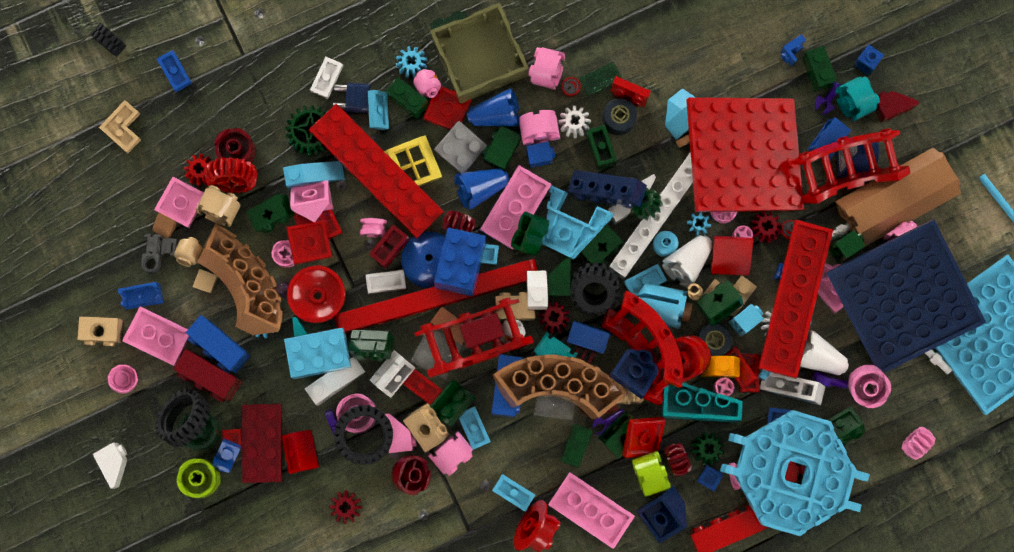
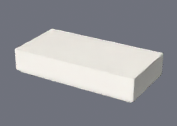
M404 270L366 275L368 294L406 289Z

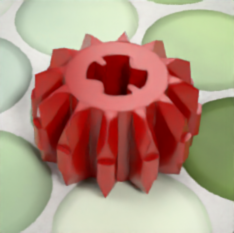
M200 154L199 158L193 155L192 162L190 160L186 161L189 166L184 167V170L187 171L185 177L187 179L190 178L189 182L191 184L196 182L199 187L202 185V181L207 185L205 182V169L207 164L210 163L211 158L209 156L205 158L203 154ZM199 167H202L204 171H201V173L199 174L197 172V169L200 170Z

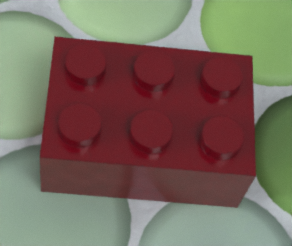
M185 349L173 369L178 372L176 376L190 383L194 381L193 386L205 392L211 391L210 396L222 402L225 400L231 401L243 382Z

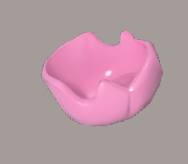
M117 365L111 369L108 375L110 388L119 394L131 392L138 382L135 369L128 365Z

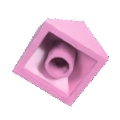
M328 180L291 187V210L316 222L323 211L333 209Z

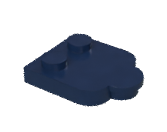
M629 349L622 355L609 377L642 399L658 375V367L653 362V356L648 350L637 351Z

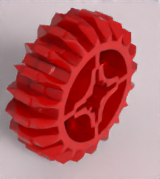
M222 157L207 164L205 182L207 186L213 185L224 193L240 194V192H247V190L250 191L255 187L257 169H255L251 162H245L244 159Z

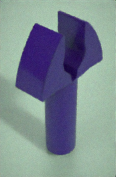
M836 82L824 98H821L819 95L817 96L815 111L819 108L820 104L826 103V109L821 115L828 114L835 108L831 101L836 95V88L841 86V84Z
M815 372L812 378L816 382L828 387L830 385L844 389L848 387L847 381L829 377L823 372Z
M333 409L325 411V416L334 434L337 418Z
M620 409L606 419L596 418L592 428L598 424H605L603 430L596 435H601L625 411Z

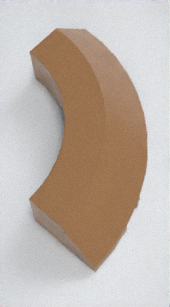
M215 223L197 263L217 275L232 294L237 309L235 327L252 335L278 332L282 322L281 297H278L277 284L273 276L269 275L263 260L259 256L256 257L247 244L243 245L236 239L237 236Z
M553 354L527 357L513 362L493 374L500 393L511 408L517 407L531 398L551 396L572 402L586 412L591 419H596L628 395L618 382L610 378L600 368L574 357Z

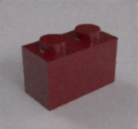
M492 311L482 314L481 319L475 321L473 318L462 321L463 325L459 326L467 350L504 337L497 313L492 314Z

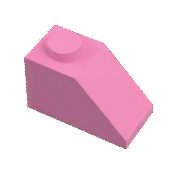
M385 414L390 420L393 429V440L389 453L414 451L413 447L417 446L410 430L391 414Z

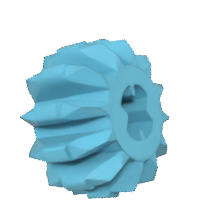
M408 46V52L401 50L402 56L396 57L397 61H399L396 63V68H400L399 73L401 75L405 73L407 79L410 77V74L415 78L416 73L421 71V69H427V65L424 63L428 62L427 57H423L425 55L424 51L418 52V47L411 51V48ZM408 61H415V64H409Z

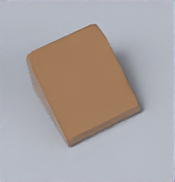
M158 213L152 231L165 238H170L178 222Z

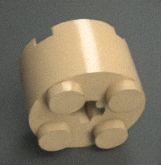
M210 185L209 188L205 189L195 210L199 214L201 212L205 213V218L216 224L225 226L227 223L228 227H230L241 205L237 201L238 197L234 194L227 193L226 195L220 192L219 188Z

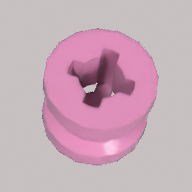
M743 225L734 230L732 237L752 238L753 232L748 226Z
M720 378L714 383L713 391L717 394L729 396L734 391V384L729 378Z

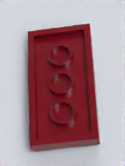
M282 404L242 405V483L282 482Z

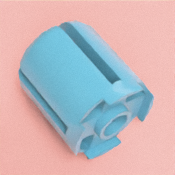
M645 284L640 289L639 298L651 306L668 327L680 329L687 291Z

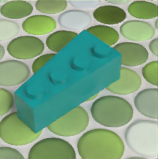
M682 382L681 388L669 384L664 388L661 417L739 423L742 421V401L713 393L703 388H697Z

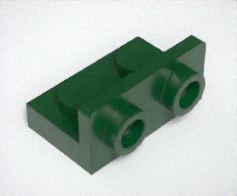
M452 379L430 407L435 411L436 416L452 428L476 397Z
M851 406L828 419V421H831L834 431L843 446L852 439L860 438L865 432L863 421Z

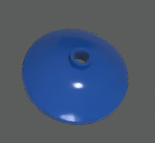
M423 232L417 239L412 237L405 245L401 256L402 269L406 277L413 284L422 288L435 287L434 280L446 237L443 234ZM432 255L433 259L431 261H427L426 256Z

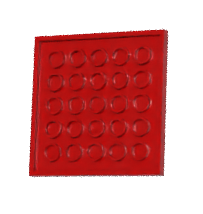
M694 97L686 99L695 212L804 210L800 165L792 164V161L799 157L794 99Z

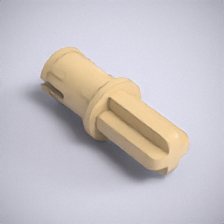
M692 283L688 287V296L690 299L698 301L703 295V289L698 284Z

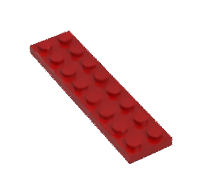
M337 103L309 129V132L416 239L444 213Z
M800 220L794 221L758 369L797 379L833 229Z

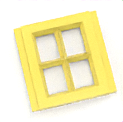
M426 135L384 151L402 170L412 167L417 179L414 182L419 187L442 178ZM419 145L423 159L414 162L409 149ZM406 151L410 164L400 167L396 154ZM425 162L430 175L420 178L415 165Z

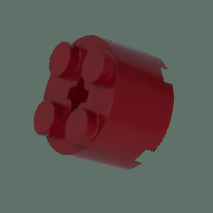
M228 128L220 132L215 139V154L218 159L231 157L240 160L244 159L245 162H253L257 150L253 140L244 130ZM235 146L238 150L233 151L232 148Z

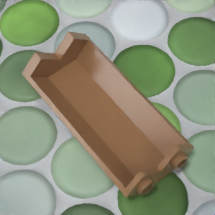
M931 148L900 165L909 166L911 172L900 181L876 183V180H873L835 201L839 216L849 224L851 232L855 230L856 233H860L863 236L864 244L868 246L884 237L902 222L909 223L961 194L960 180L953 172L942 152Z

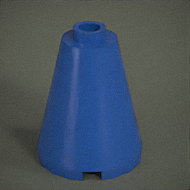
M512 88L507 89L470 107L467 112L469 123L472 122L474 126H519L520 115L517 116L519 105L515 92L512 91Z
M501 168L458 173L454 176L455 185H459L458 197L464 208H468V210L475 208L505 188L509 181L508 173Z

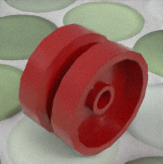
M684 335L675 339L682 359L683 381H688L704 373L709 367L711 360L710 349L706 342L694 335Z

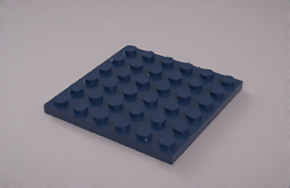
M934 219L826 272L874 366H877L884 373L986 323Z

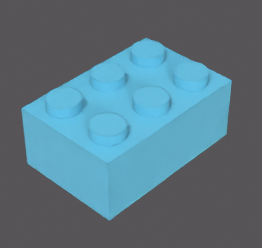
M343 328L284 339L292 379L351 368L347 340Z

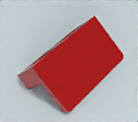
M311 430L293 432L281 436L289 474L319 467Z

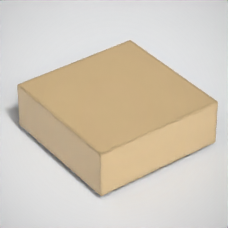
M199 269L193 287L212 294L218 276Z

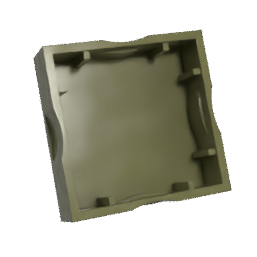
M500 3L477 11L465 19L453 21L430 30L432 41L460 104L529 76V67L519 45L512 36L510 24Z

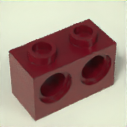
M392 225L369 255L379 265L387 269L407 244L409 237L395 225Z

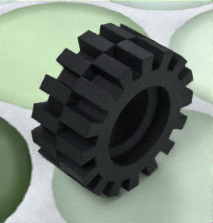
M101 23L90 34L115 57L127 46Z

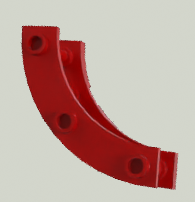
M886 128L879 132L851 138L844 136L837 139V142L810 152L800 153L799 157L792 161V164L803 165L810 189L808 193L802 196L803 203L818 204L836 195L837 190L847 187L849 190L865 185L864 181L874 179L876 183L900 181L911 173L909 166H900L898 164L892 139L900 134V130ZM884 142L890 163L889 167L880 168L877 166L871 143ZM864 144L870 169H868L869 171L858 173L855 170L849 147ZM842 150L848 174L847 177L837 180L834 177L828 154ZM821 158L827 181L825 185L817 187L811 162Z
M626 291L621 309L615 312L608 308V312L604 315L602 327L613 333L621 341L625 340L631 349L637 351L648 350L651 352L653 362L658 367V375L643 399L660 405L663 403L665 387L669 384L679 388L682 387L683 366L680 351L673 334L659 314L645 301ZM627 313H631L640 321L634 326L624 316ZM645 326L654 337L649 343L640 332ZM657 345L662 355V359L659 362L653 351Z
M510 297L499 301V305L470 315V312L459 315V319L434 326H432V323L421 326V330L414 333L415 337L426 336L435 362L433 364L434 368L427 370L429 378L448 373L454 369L459 370L498 357L499 354L514 351L534 343L532 336L523 337V334H520L511 306L520 303L519 299L511 300ZM504 309L513 335L512 342L504 344L500 339L493 341V349L483 352L477 346L472 348V356L462 358V355L459 356L450 327L463 324L462 321L470 318L474 320L481 318V315L491 311L494 313ZM443 330L452 356L451 362L445 363L444 360L442 361L433 332Z

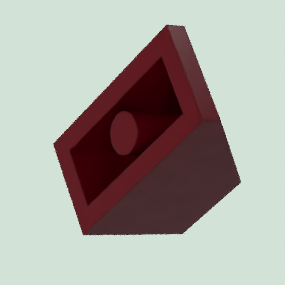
M883 91L877 94L880 103L877 104L875 112L880 122L883 123L916 108L920 103L916 99L894 91L889 93Z

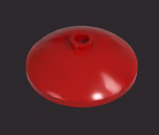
M309 266L300 270L291 279L287 290V299L291 310L297 317L309 323H323L334 318L342 309L345 301V287L341 278L333 270L324 266ZM320 293L321 298L315 299V294Z

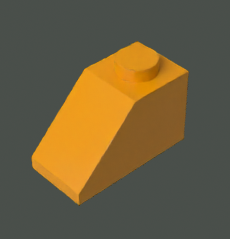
M711 356L710 365L701 374V377L740 378V358L736 356Z

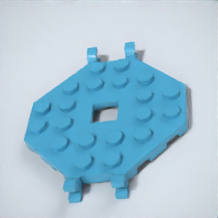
M791 410L746 437L730 433L728 441L743 445L737 468L722 464L720 472L736 477L761 525L801 536L812 527L818 526L830 519L837 512L845 509L860 512L862 505L849 501L854 478L868 482L870 474L856 470L853 463L849 460L841 440L838 439L831 421ZM790 461L806 466L801 485L785 480Z

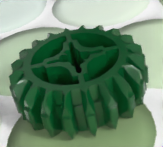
M304 105V111L301 112L297 108V115L290 114L293 120L288 119L286 121L291 126L285 127V130L289 132L285 136L287 139H290L288 143L289 145H294L293 149L295 151L300 149V154L303 155L307 150L308 156H311L312 151H314L315 155H318V150L321 149L322 152H325V148L319 141L314 143L315 137L312 134L309 136L307 130L316 123L315 117L320 119L328 111L324 110L322 112L320 106L315 110L314 105H311L310 110H308L306 105ZM307 118L305 124L298 126L303 119ZM296 133L305 135L307 144L299 141Z

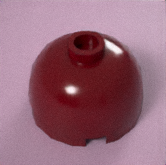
M413 455L400 458L394 464L391 472L392 482L396 489L409 495H418L417 493L426 490L431 479V470H428L427 466L428 462L422 457Z

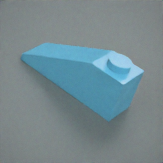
M339 161L283 167L286 186L289 190H291V187L326 180L329 183L345 180L343 165Z

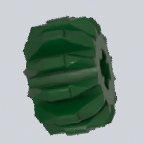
M646 188L641 207L633 206L631 212L638 219L644 218L648 221L649 216L655 218V213H661L659 207L663 206L661 195L653 188Z
M706 432L702 433L703 439L697 436L696 440L699 444L692 443L693 447H697V450H693L692 454H699L695 460L699 461L703 458L702 465H706L707 460L710 465H714L713 458L717 462L721 461L717 455H724L725 453L719 450V448L725 447L724 444L718 445L721 438L717 437L713 440L714 433H710L708 439ZM705 444L712 446L710 449L712 451L711 454L710 452H704L706 449Z

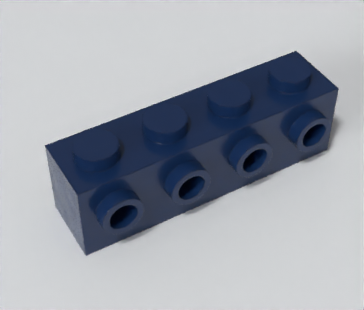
M574 170L568 192L573 194L574 199L579 201L589 199V201L597 204L603 201L611 206L621 204L625 208L632 209L633 206L641 207L647 185L634 178Z

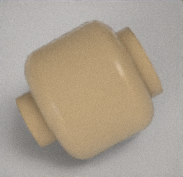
M193 237L181 239L174 256L179 264L190 267L197 264L203 248L199 241Z

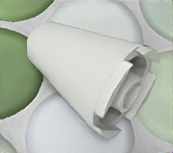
M698 235L667 256L662 261L664 262L662 267L672 280L677 278L681 281L679 285L687 288L690 284L695 283L713 248L711 239L705 235Z
M809 331L800 367L834 375L845 373L849 366L847 358L815 331Z

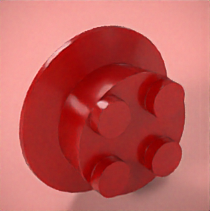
M539 500L535 502L523 515L514 535L513 544L516 550L523 551L531 547L534 551L540 552L543 549L548 550L552 546V538L561 523L555 516L547 514L548 507L545 501Z

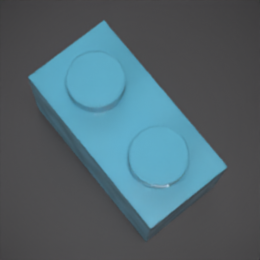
M750 304L728 323L741 337L764 319L762 317L763 312L757 305L753 306V304Z

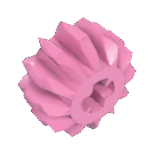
M919 427L906 437L901 448L908 457L917 460L923 457L924 454H927L935 444L936 438L925 427Z

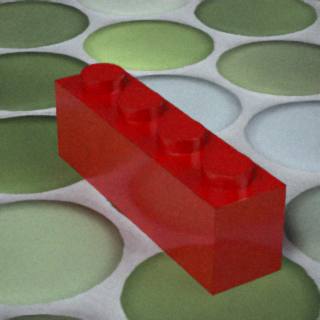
M749 504L746 506L747 510L739 512L738 509L728 513L729 517L722 520L719 517L710 521L711 525L705 528L703 525L693 528V533L689 534L696 552H714L769 527L760 524Z

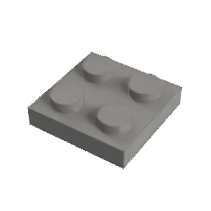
M458 121L434 150L458 172L464 173L487 145Z

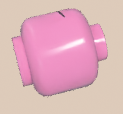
M424 69L419 71L413 81L417 92L425 98L435 97L441 88V82L432 70Z

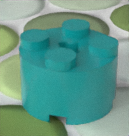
M857 77L836 88V94L839 93V98L837 99L838 106L846 117H852L851 121H856L874 112L877 104L880 103L879 96L873 92L867 77Z
M548 332L545 333L534 349L536 353L534 356L553 354L576 358L578 355L576 352L571 354L570 351L572 349L557 338H548L550 335Z

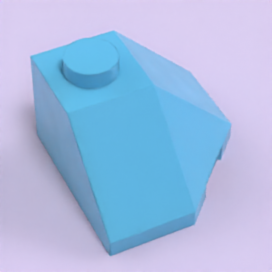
M684 89L673 95L667 102L665 127L676 141L689 132L686 99L689 97L696 98Z

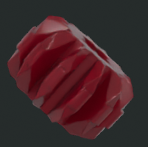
M447 211L443 219L442 228L446 231L448 228L472 233L475 227V220L471 216L460 212Z
M762 211L761 216L756 214L754 216L755 220L750 221V224L754 226L750 229L752 232H756L753 238L755 239L759 236L760 243L764 239L767 243L771 242V238L777 240L778 236L776 234L782 233L779 227L783 224L776 222L779 216L773 218V212L771 211L768 216L765 211ZM765 223L769 225L768 228L770 227L767 231L764 230L765 227H762Z
M555 301L554 307L548 302V310H541L545 314L538 313L539 318H544L538 324H546L542 329L543 331L550 327V334H553L554 328H556L558 334L561 333L559 326L566 329L567 326L563 322H570V318L564 317L569 314V311L562 312L565 308L564 304L557 308V301ZM551 313H555V316L556 314L559 316L557 318V322L549 320V318L551 317Z
M673 443L664 449L674 476H683L691 471V464L681 443Z
M345 490L344 498L338 492L339 500L334 497L331 498L332 502L336 504L329 505L330 509L335 508V511L330 515L335 516L338 514L336 522H339L343 517V524H347L348 517L352 523L355 522L353 515L356 517L361 516L360 513L356 512V509H363V506H356V503H359L361 499L353 500L356 493L353 492L349 497L348 490ZM345 502H348L347 505L351 506L347 513H344V509H341V505H345Z

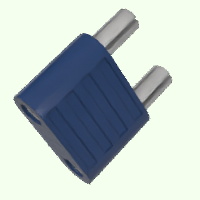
M347 83V85H334V91L346 92V103H337L342 110L351 113H369L368 91H370V84Z

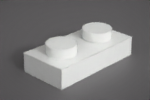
M325 57L310 91L328 99L340 75L343 64Z

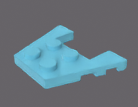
M551 185L549 191L551 193L550 201L547 203L549 227L542 238V244L575 259L611 220L614 214L597 206L589 223L586 224L560 211L568 193Z

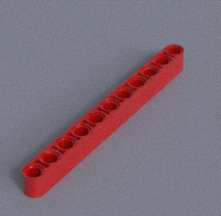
M532 259L481 273L478 275L473 297L431 287L342 312L334 317L336 329L343 328L345 334L352 332V330H361L527 283V271H538L535 260Z

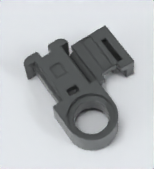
M145 234L147 246L146 254H142V268L149 273L158 272L161 268V255L170 253V256H174L180 240L164 238L159 234ZM150 259H154L156 262L153 269L147 268V262Z

